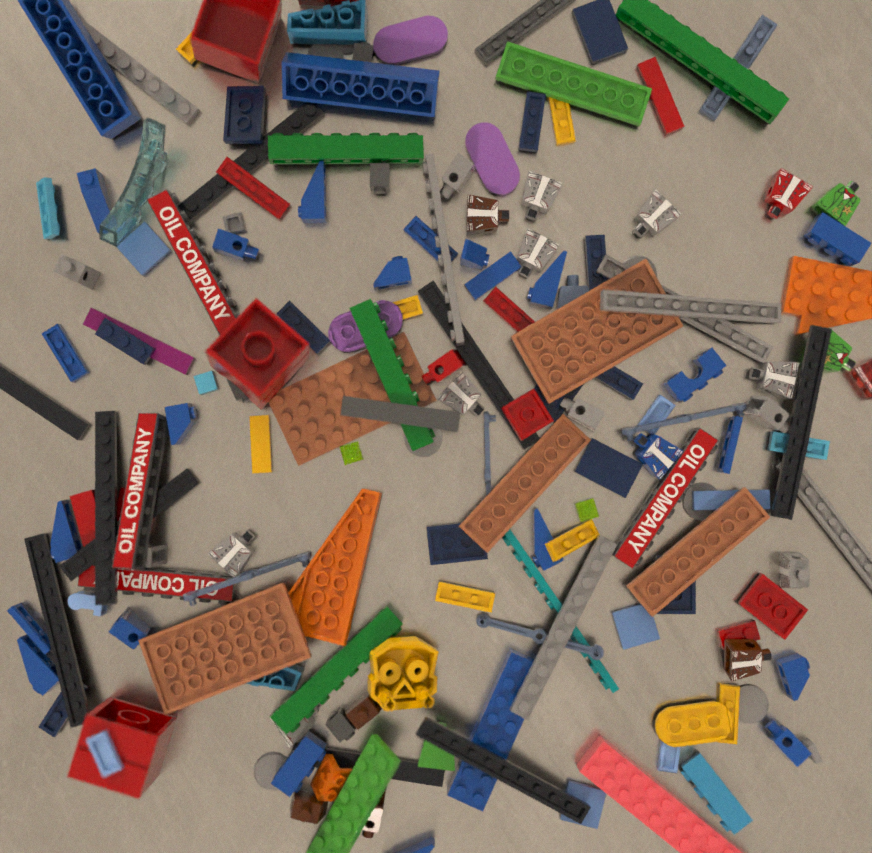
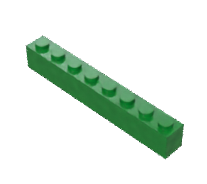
M274 133L268 136V159L270 164H318L319 161H324V164H422L424 159L423 135L418 133H408L407 135H400L399 133H389L388 135H380V133H370L369 135H361L360 133H351L350 135H342L341 133H332L331 135H323L322 133H312L311 135H303L302 133H293L292 135Z
M368 299L350 307L349 309L390 402L418 406L417 402H420L416 391L412 392L409 385L412 384L408 373L404 374L401 367L405 365L401 356L395 355L393 349L397 347L392 337L388 339L386 331L389 329L385 320H380L378 313L381 311L377 302L373 303L371 299ZM401 424L412 452L434 442L432 438L436 436L432 428Z
M385 606L346 643V646L339 649L271 714L270 718L285 734L289 732L294 733L301 726L299 722L304 717L306 719L311 717L315 712L314 708L319 703L323 705L330 698L329 694L333 690L338 691L345 684L343 682L345 678L354 676L359 671L358 666L362 662L366 664L370 661V651L386 641L391 635L394 637L402 630L400 626L403 623Z

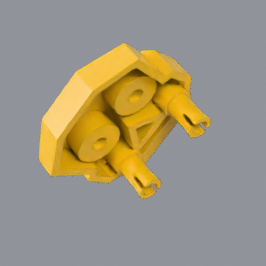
M416 636L389 638L370 651L371 672L368 675L367 691L370 697L387 712L427 708V706L431 708L434 705L432 696L437 692V676L434 673L438 657L437 649Z

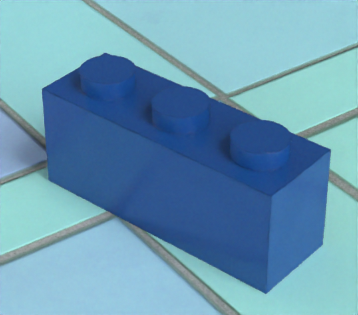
M823 212L814 218L804 234L811 244L821 246L827 254L835 255L840 258L843 264L848 266L860 263L872 244Z
M308 731L277 771L271 784L289 797L293 792L297 793L303 785L302 780L304 777H309L315 769L313 766L315 762H320L325 756L326 743Z

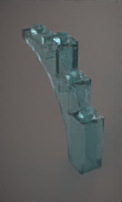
M149 117L144 120L142 139L135 165L117 203L100 224V240L118 247L141 222L142 207L147 202V199L154 195V181L166 169L167 153L164 152L166 125Z

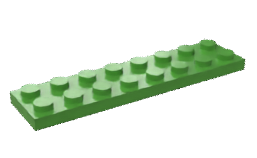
M508 41L495 80L535 93L546 94L547 97L636 126L641 125L652 88Z
M378 734L371 735L306 853H349L401 762Z

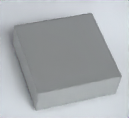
M241 212L222 216L227 232L233 234L247 232Z
M808 738L801 740V743L812 753L808 758L816 764L822 762L823 760L815 743Z

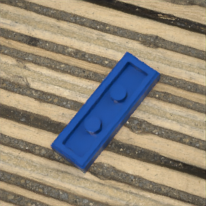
M415 216L403 231L438 261V255L441 254L440 247L436 248L435 236L438 235L420 218ZM448 245L452 262L458 253Z
M510 251L465 283L464 286L473 299L477 300L519 270L521 265Z
M56 324L41 333L71 382L74 383L89 373L60 324Z
M731 416L729 419L717 470L720 473L730 474L743 417Z
M20 603L10 607L7 610L8 613L43 654L51 652L48 634Z

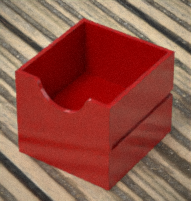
M203 0L190 36L194 58L259 84L281 21L282 0Z
M255 298L206 349L205 353L210 366L235 384L251 402L262 410L309 359V343L260 300Z
M109 697L86 715L67 777L140 799L160 774L177 718ZM108 730L124 767L106 777H102L86 740L102 731Z

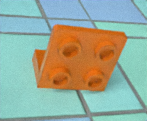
M333 754L325 755L310 783L318 801L335 802L352 771L351 768H339Z

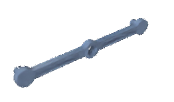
M737 403L699 413L682 414L676 418L626 427L621 430L622 434L627 436V441L634 440L633 434L636 432L672 424L685 423L736 411L737 416L741 417L744 416L743 410L747 409L746 403Z
M489 411L484 412V479L486 483V496L491 491L489 423L496 422V419H492L496 418V415H490Z
M303 552L286 560L256 570H248L239 576L183 594L184 601H189V605L193 606V604H197L196 597L250 580L256 576L297 562H302V566L306 567L309 564L308 559L311 558L310 552Z
M487 613L479 614L476 619L477 625L481 628L488 626L532 638L537 644L543 643L548 635L542 628L531 630L492 619ZM536 634H542L543 638L538 639ZM568 640L565 648L589 654L594 660H599L604 655L603 648L596 644L588 646Z

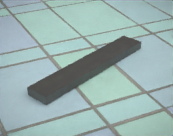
M574 0L538 1L476 47V54L487 66L504 53L507 41L517 44Z
M343 396L340 414L342 416L458 432L460 412Z

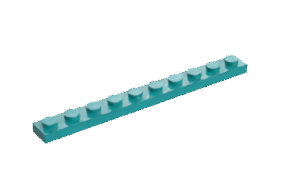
M509 529L502 537L507 546H513L515 549L513 555L518 562L523 561L526 565L524 571L529 578L534 577L537 582L534 585L539 593H545L548 598L545 601L550 609L553 610L555 608L559 613L562 604L511 529ZM576 626L570 636L571 640H577L578 643L590 646ZM580 652L584 658L588 656L591 663L589 666L595 674L599 672L602 677L599 681L606 690L610 689L612 693L619 690L600 660H594L589 654Z

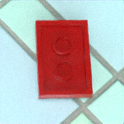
M762 573L758 575L737 602V604L784 640H786L808 611L805 606Z

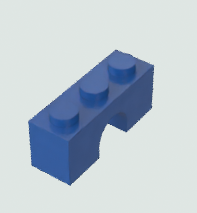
M713 348L705 350L693 360L698 369L697 376L694 379H689L680 371L663 383L676 402L682 400L686 402L693 396V391L696 389L701 390L708 385L707 380L711 377L715 379L723 373L722 369L727 365Z

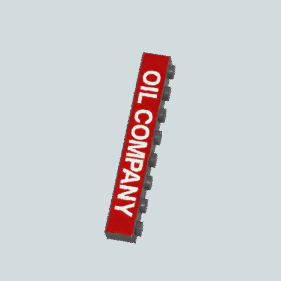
M166 189L147 199V202L220 336L240 313L236 314L233 308L236 305L232 297H227L224 291L227 289L222 279L218 280L215 274L217 272L213 262L209 263L206 255H208L207 250L203 244L200 245L197 238L199 236L195 228H190L187 222L190 219L185 210L181 211L178 205L180 203L178 196L175 192L172 193Z
M138 413L112 568L131 571H144L168 428L166 417L159 413Z
M700 427L693 429L681 447V450H683L682 454L659 480L617 543L612 556L632 569L640 565L643 560L641 556L645 550L648 551L654 543L652 541L656 534L659 535L664 528L663 523L666 519L672 517L675 512L673 508L677 502L680 503L686 495L684 493L685 490L696 481L695 475L698 471L704 469L707 464L705 460L716 451L718 447L716 444L719 440Z
M95 564L79 575L78 587H84L86 591H95ZM147 567L144 568V571L117 569V591H123L122 594L134 595L135 592L142 593L141 596L153 597L154 594H157L165 599L177 596L180 597V600H184L183 594L198 590L233 577L230 575ZM237 583L198 596L196 599L204 603L216 600L219 604H230V602L236 599Z

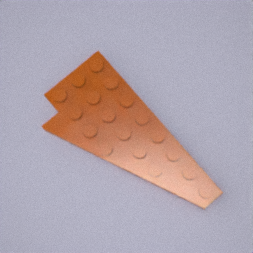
M793 256L790 261L781 313L799 316L796 334L809 332L810 325L831 328L872 319V271Z
M361 489L288 592L304 636L346 646L382 493Z

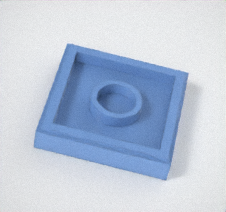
M143 222L117 246L119 251L142 276L148 273L171 252L170 248L146 222Z
M640 603L611 612L623 650L660 639L654 617H651Z
M568 780L566 792L586 802L591 808L581 824L561 813L560 820L598 829L606 793L599 787Z

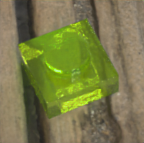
M358 441L339 447L345 465L364 460Z
M594 498L574 503L580 522L599 517Z

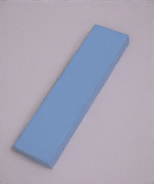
M739 490L692 491V510H716ZM748 490L763 509H770V490Z

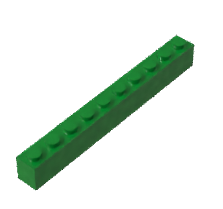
M623 0L616 12V17L767 123L771 124L790 98L782 91L775 89L768 81L759 78L752 70L745 68L736 59L723 53L719 47L710 44L703 36L697 35L687 25L677 21L673 15L661 10L657 4L651 3L649 0Z

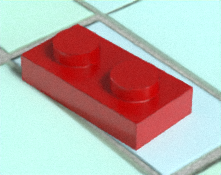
M755 620L716 630L723 650L725 639L760 640Z

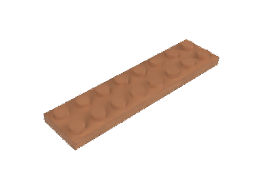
M562 414L465 518L459 527L488 553L591 439Z
M742 487L626 585V587L648 614L653 617L768 520L770 516L748 489Z

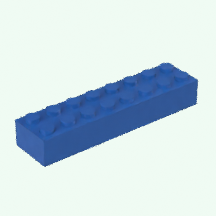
M17 0L101 136L113 139L141 119L69 0Z
M286 52L282 60V99L435 117L440 71Z
M512 648L509 649L469 737V740L504 759H507L524 721L523 717L509 709L535 660ZM459 760L447 786V796L483 812L497 779Z

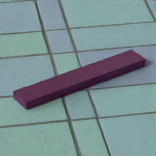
M90 308L83 325L97 331L106 318L155 348L156 350L151 356L152 359L185 375L188 374L195 359L194 357L94 308Z

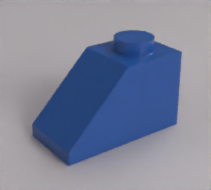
M465 239L460 265L482 270L483 265L487 266L490 256L486 254L487 248Z
M397 256L393 257L392 261H388L373 283L374 290L411 284L412 280L407 258Z
M191 403L165 407L171 445H180L195 424L197 412Z
M795 653L775 660L786 695L793 701L798 700L810 676L808 660L802 655Z

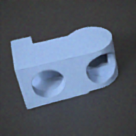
M79 591L68 598V605L73 610L81 608L94 610V616L107 614L108 605H95L94 592Z

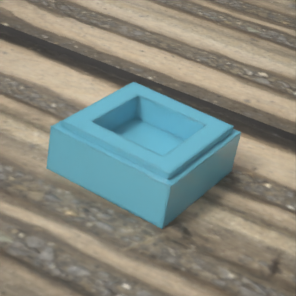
M213 371L194 376L199 395L219 389Z

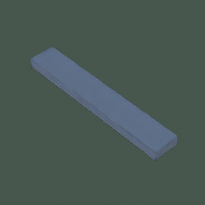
M761 15L737 51L734 59L749 69L778 24ZM714 87L699 111L715 121L730 99V96Z

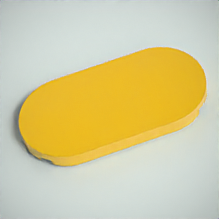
M706 701L664 708L656 717L655 731L660 740L667 745L682 747L722 741L732 731L734 721L731 712L722 703Z

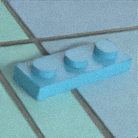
M44 177L36 182L43 238L52 239L58 236L60 232V224L57 222L58 208L54 200L55 187L52 185V178Z
M771 431L768 450L784 453L787 434ZM809 438L805 457L827 460L830 441Z

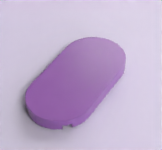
M435 16L415 18L380 29L374 37V52L376 57L385 64L399 65L441 52L447 42L448 32L443 21Z
M482 122L474 125L467 132L465 147L471 161L476 166V171L484 187L490 193L499 196L510 194L519 183L520 171L501 131L491 123Z
M379 300L376 301L381 311L378 313L380 320H385L389 330L386 331L389 339L400 331L403 323L402 313L398 306L392 302ZM351 311L338 315L333 319L328 330V337L334 347L343 352H353L366 347Z

